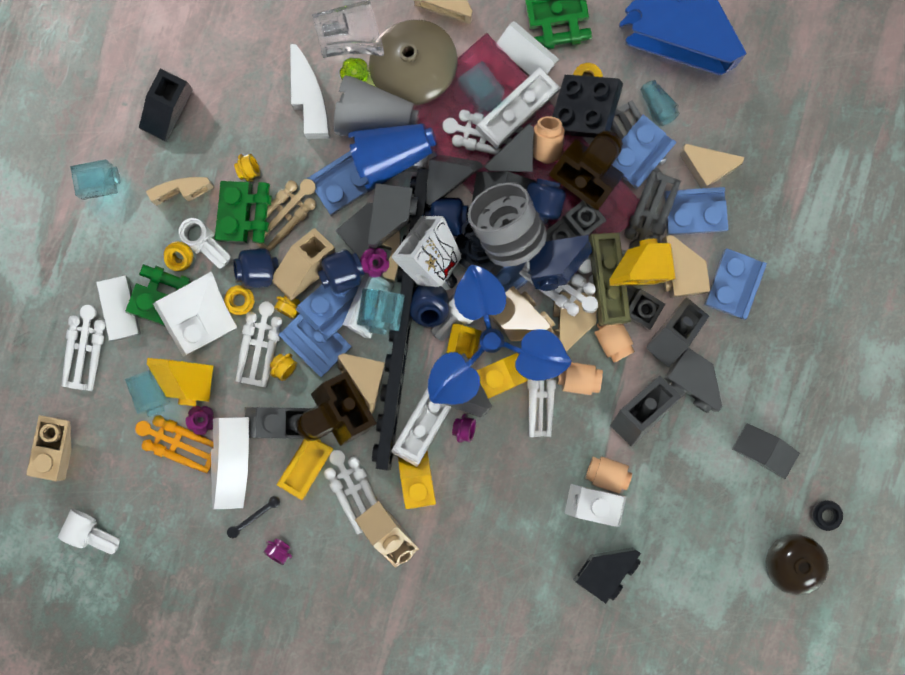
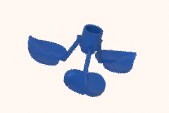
M470 265L456 287L454 302L458 312L467 319L477 320L483 316L486 329L480 336L481 347L467 362L457 352H450L441 356L433 365L429 375V398L434 404H462L471 400L479 390L480 377L478 372L470 366L484 351L495 353L504 347L519 353L515 362L516 370L523 377L535 381L547 380L560 375L570 367L571 359L559 338L548 330L535 329L528 332L522 338L521 348L505 342L501 331L492 328L489 315H497L504 310L506 305L505 290L500 281L488 270L476 265Z

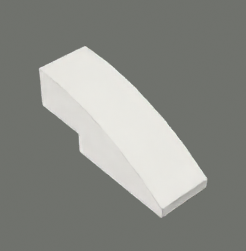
M290 44L291 105L294 110H303L304 135L306 139H330L327 109L316 76L296 44Z
M249 417L213 418L214 449H211L212 509L243 508L248 472Z

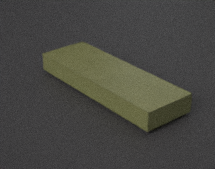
M620 233L589 235L592 246L590 260L593 283L596 287L595 298L598 302L597 315L599 326L630 323L631 318L626 285L610 286L609 283L610 277L623 258Z

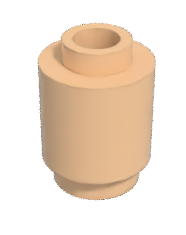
M552 116L542 117L534 127L533 157L545 164L553 163L562 156L564 127L558 118Z
M599 323L596 324L599 330L595 331L594 334L607 358L611 357L613 363L635 352L632 347L634 343L624 324L599 326Z
M571 362L570 367L558 375L557 385H562L563 392L584 395L600 393L603 370L596 369L595 365Z
M603 456L600 459L592 457L585 479L591 481V485L620 494L622 489H628L632 473L628 472L629 465Z

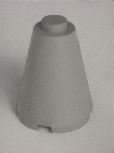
M347 75L343 77L339 89L342 95L340 101L336 102L335 135L348 136L350 132L356 130L418 124L419 110H414V103L355 77Z

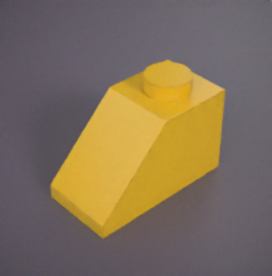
M656 238L639 241L640 246L626 251L610 277L609 283L610 286L655 285L676 279L671 243H658Z
M519 353L505 357L477 370L480 384L488 399L528 381L515 367Z
M147 358V366L166 397L178 398L179 405L196 406L197 400L209 402L213 365Z
M428 450L418 467L398 457L405 510L436 505Z

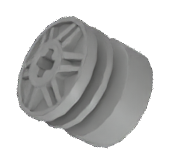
M511 182L494 185L480 193L471 203L467 214L469 224L475 235L480 239L488 258L494 264L504 267L517 266L529 261L544 246L547 237L545 225L540 219L539 213L535 210L534 203L527 190L521 185Z

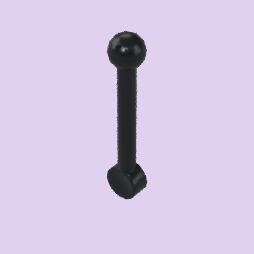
M272 496L269 499V503L242 523L228 528V537L232 539L238 537L240 531L271 508H277L280 505V499L277 496Z

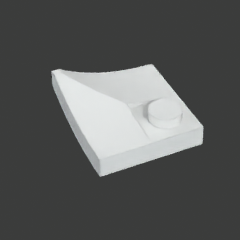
M212 272L207 273L153 304L183 357L237 328L222 299Z

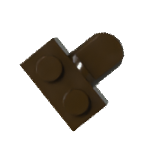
M611 131L599 133L588 147L575 139L549 173V176L598 211L624 176L621 171L612 166L622 151L623 143L620 137Z
M346 371L323 382L311 393L317 406L300 416L297 421V430L299 435L307 441H315L332 432L338 444L342 446L365 434L377 423Z

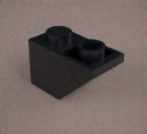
M160 68L146 95L139 129L167 142L193 91L190 84Z
M632 547L591 554L573 580L605 604L609 599L614 601L623 588V585L620 583L626 574L631 576L641 562L638 557L641 553Z

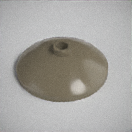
M415 19L402 21L384 31L373 45L369 57V72L375 87L410 101L415 105L430 102L444 93L452 83L458 65L457 51L449 34L432 22ZM408 51H414L411 57H405Z

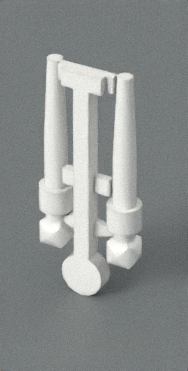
M461 110L459 120L467 122L466 126L458 125L457 121L453 118L444 120L443 130L445 133L454 134L456 131L464 133V138L460 135H454L452 138V144L455 147L464 146L467 150H478L494 155L501 150V148L496 149L494 146L485 144L486 139L476 129L471 128V121L472 124L477 125L485 118L483 117L484 114L476 112L471 114L468 110ZM520 127L516 133H519L523 128ZM468 136L480 137V142H477L476 139L468 138ZM509 138L503 144H507L512 138Z
M527 261L519 274L533 284L531 275L528 274L530 265L529 261ZM574 274L570 279L572 284L578 288L577 290L568 285V283L558 286L557 289L551 291L539 289L554 300L555 304L561 309H567L568 314L571 316H576L579 312L578 305L573 303L576 300L582 303L583 310L587 313H593L598 308L597 299L592 297L596 292L595 285L590 282L587 283L586 279L580 274ZM564 290L571 295L570 300L563 294L559 295V293ZM583 290L584 293L588 295V297H585L581 294Z
M264 301L259 305V313L262 315L260 323H255L257 321V314L255 312L249 311L246 313L245 320L247 322L246 325H243L242 334L244 335L235 382L265 388L267 386L271 371L270 363L274 359L276 344L280 339L279 334L281 332H279V328L283 324V320L280 317H273L271 326L267 324L268 317L272 316L275 311L274 305L271 302ZM255 327L259 328L257 340L251 339V336H254ZM266 330H269L267 338L269 339V342L264 341ZM249 345H254L255 351L249 378L242 377ZM262 347L267 348L261 381L256 380Z
M84 305L80 309V316L83 318V325L81 327H78L81 321L80 317L73 315L68 319L70 327L66 331L67 344L61 384L63 387L93 391L101 344L104 343L105 335H103V331L106 329V324L104 320H97L94 323V329L90 328V322L97 314L96 308L92 305ZM80 331V343H75V340H78V334ZM89 333H95L92 335L91 341L93 346L87 345ZM74 349H78L74 382L68 381L73 353ZM86 351H90L92 354L88 384H83L81 379Z
M554 378L545 380V385L544 380L535 381L528 379L529 437H551L554 389H556L557 380H554ZM544 398H546V431L542 430Z
M335 450L330 454L329 459L333 465L339 467L341 473L336 476L335 469L328 468L325 470L324 475L331 484L329 486L332 492H335L345 514L358 535L363 531L355 521L356 517L346 496L352 494L361 514L366 511V508L358 490L363 489L371 506L377 500L366 478L367 474L364 468L361 469L359 458L357 456L350 457L348 464L352 469H346L344 465L345 454L341 450ZM352 472H354L353 475L356 481L359 480V483L354 485L350 477ZM341 478H344L348 486V489L344 491L342 489L344 487L340 481Z

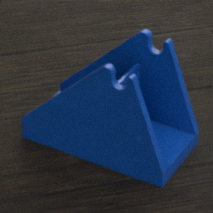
M633 0L625 9V13L628 15L619 24L621 28L626 25H632L634 33L628 36L625 41L628 46L719 76L736 68L747 54L718 0Z

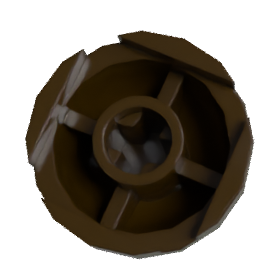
M800 534L787 535L776 540L768 550L765 560L771 582L781 591L792 595L810 594L819 589L826 580L829 571L828 557L822 546L814 539Z

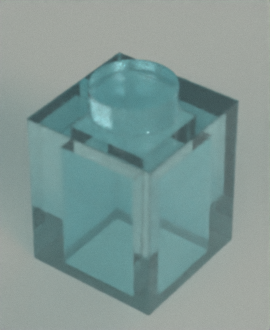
M483 60L458 78V86L478 113L485 109L490 112L502 102L501 97L504 95V88Z
M104 159L70 166L75 195L80 199L85 200L118 193L116 185L120 184L119 172L117 167H113L108 160Z
M363 288L357 325L368 326L369 333L386 335L387 330L399 331L405 295Z
M150 370L125 379L137 414L146 413L147 417H151L165 412L163 406L171 404L170 398L165 396Z

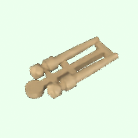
M310 179L303 180L300 184V191L294 195L292 193L297 190L298 185L295 181L290 180L285 184V189H281L275 195L276 198L271 202V206H268L267 218L275 209L279 213L269 223V230L265 233V237L284 217L289 222L268 246L265 243L257 244L260 248H265L270 252L300 221H303L308 216L307 213L316 208L317 204L311 198H308L304 204L301 201L305 195H311L315 192L316 184ZM290 196L292 200L283 208L280 204H284ZM296 204L299 205L300 207L295 211L294 216H292L289 212L296 206ZM248 232V236L251 240L253 237V232Z

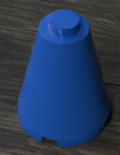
M424 123L356 130L348 134V138L355 140V143L349 145L360 178L367 177L369 184L364 185L368 191L375 189V184H384L434 152L433 146L437 145L433 129L431 127L427 129Z

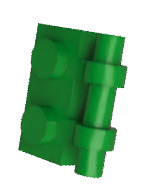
M525 0L529 29L542 28L543 36L534 38L548 50L554 49L555 45L571 43V46L581 44V41L592 39L591 28L579 29L578 21L588 20L589 18L586 0ZM568 23L569 31L553 34L551 26Z
M220 182L214 240L218 242L247 243L248 232H253L252 243L264 244L265 233L269 230V222H266L268 206H271L272 196L269 195V183L259 182L257 194H252L253 184L249 182ZM251 205H256L255 218L249 221Z
M143 264L139 275L150 279L148 287L135 284L125 313L166 327L153 305L156 301L167 296L165 293L156 291L158 285L162 283L176 288L177 291L190 284V278L183 275L177 277L164 272V268L159 266L153 268Z

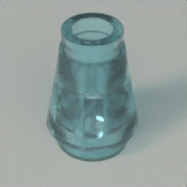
M656 80L649 81L641 87L640 91L643 94L653 122H657L659 126H664L679 116L680 112L677 109L679 105Z

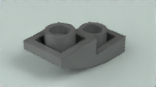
M582 200L558 222L546 230V241L583 235L589 236L606 221V218L599 210L597 211Z
M626 285L631 320L651 330L665 303L641 288L637 289L632 285Z

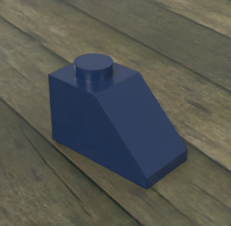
M583 235L546 241L539 253L529 260L531 280L535 289L551 291L557 289L558 286L566 285L592 253L589 236Z

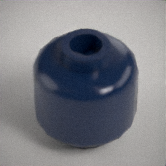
M537 178L536 182L528 184L527 192L534 203L535 210L540 215V219L544 224L548 225L549 219L556 220L560 218L566 193L560 189L561 184Z
M441 197L431 204V208H425V216H443L452 235L460 236L463 224L468 221L469 207L464 205L460 198Z
M265 248L243 250L239 253L238 258L233 260L236 282H241V285L246 289L270 286L273 282V275L279 267L277 257L272 258L269 250Z
M346 249L323 258L321 261L323 270L318 271L324 289L330 287L336 294L359 286L362 280L361 276L365 275L356 252L351 254Z
M419 285L413 290L410 304V314L413 321L420 326L430 328L445 322L449 315V297L442 286L430 287Z

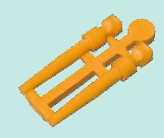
M161 415L154 416L152 420L154 426L161 427L159 431L152 429L148 421L137 423L135 430L139 436L151 435L155 437L154 442L150 439L143 441V450L153 451L154 455L161 458L164 456L208 474L211 468V452L209 454L180 440L184 436L214 449V442L212 440L194 434L193 431L179 426L173 420L169 419L167 421ZM164 430L172 434L175 432V437L172 438L168 435H165ZM163 440L167 443H170L171 446L169 450L166 446L159 444V442ZM177 447L207 459L205 466L175 453Z

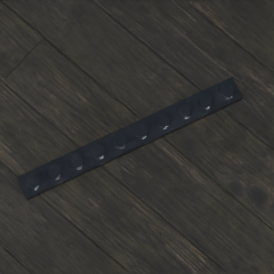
M418 168L417 176L411 177L410 188L413 190L414 197H418L416 216L410 215L409 232L419 218L425 216V208H428L426 193L429 169ZM400 266L398 268L397 282L402 283L400 295L395 294L393 312H397L396 324H391L389 331V342H393L392 354L386 355L384 369L385 372H389L388 383L382 385L380 401L385 402L383 414H378L376 432H381L379 444H374L372 451V462H376L375 469L391 470L393 453H391V450L395 445L412 324L410 304L413 290L417 287V283Z

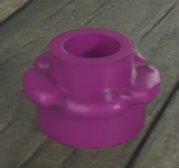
M381 248L367 249L360 259L363 271L368 273L370 277H380L381 273L386 272L389 268V260L386 258L387 253ZM373 260H377V265L373 264Z
M197 405L188 411L189 415L185 420L188 429H192L194 434L204 435L208 430L213 429L214 413L211 408ZM199 417L203 418L202 423L198 422Z
M463 414L462 419H455L452 429V435L456 436L459 443L463 441L471 442L476 429V419L469 418L468 414Z
M277 538L273 542H266L267 547L263 553L270 559L284 565L288 558H292V555L288 553L291 547Z

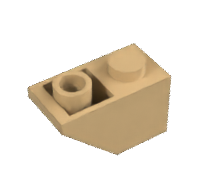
M315 228L291 246L273 275V283L292 301L319 279L318 271L323 270L321 261L326 256L335 253V247Z
M673 235L665 236L662 239V243H671L676 279L663 282L664 291H669L670 298L710 292L706 261Z
M514 286L505 292L506 305L504 310L500 314L489 315L510 341H522V338L528 332L535 329H544L555 334L552 329L555 323L545 311L539 314L534 308L536 303L526 291L521 294Z
M567 292L559 293V295L563 294L570 300L571 295ZM584 292L581 293L585 297H588V295ZM553 300V317H558V329H553L567 352L596 324L597 310L593 313H587L583 310L582 303L576 300L573 303L578 305L579 312L576 316H571L568 314L567 309H561Z
M39 415L26 475L52 481L65 480L71 455L70 421Z
M379 501L355 519L372 546L395 568L409 561L413 554L419 550L418 546L397 520Z

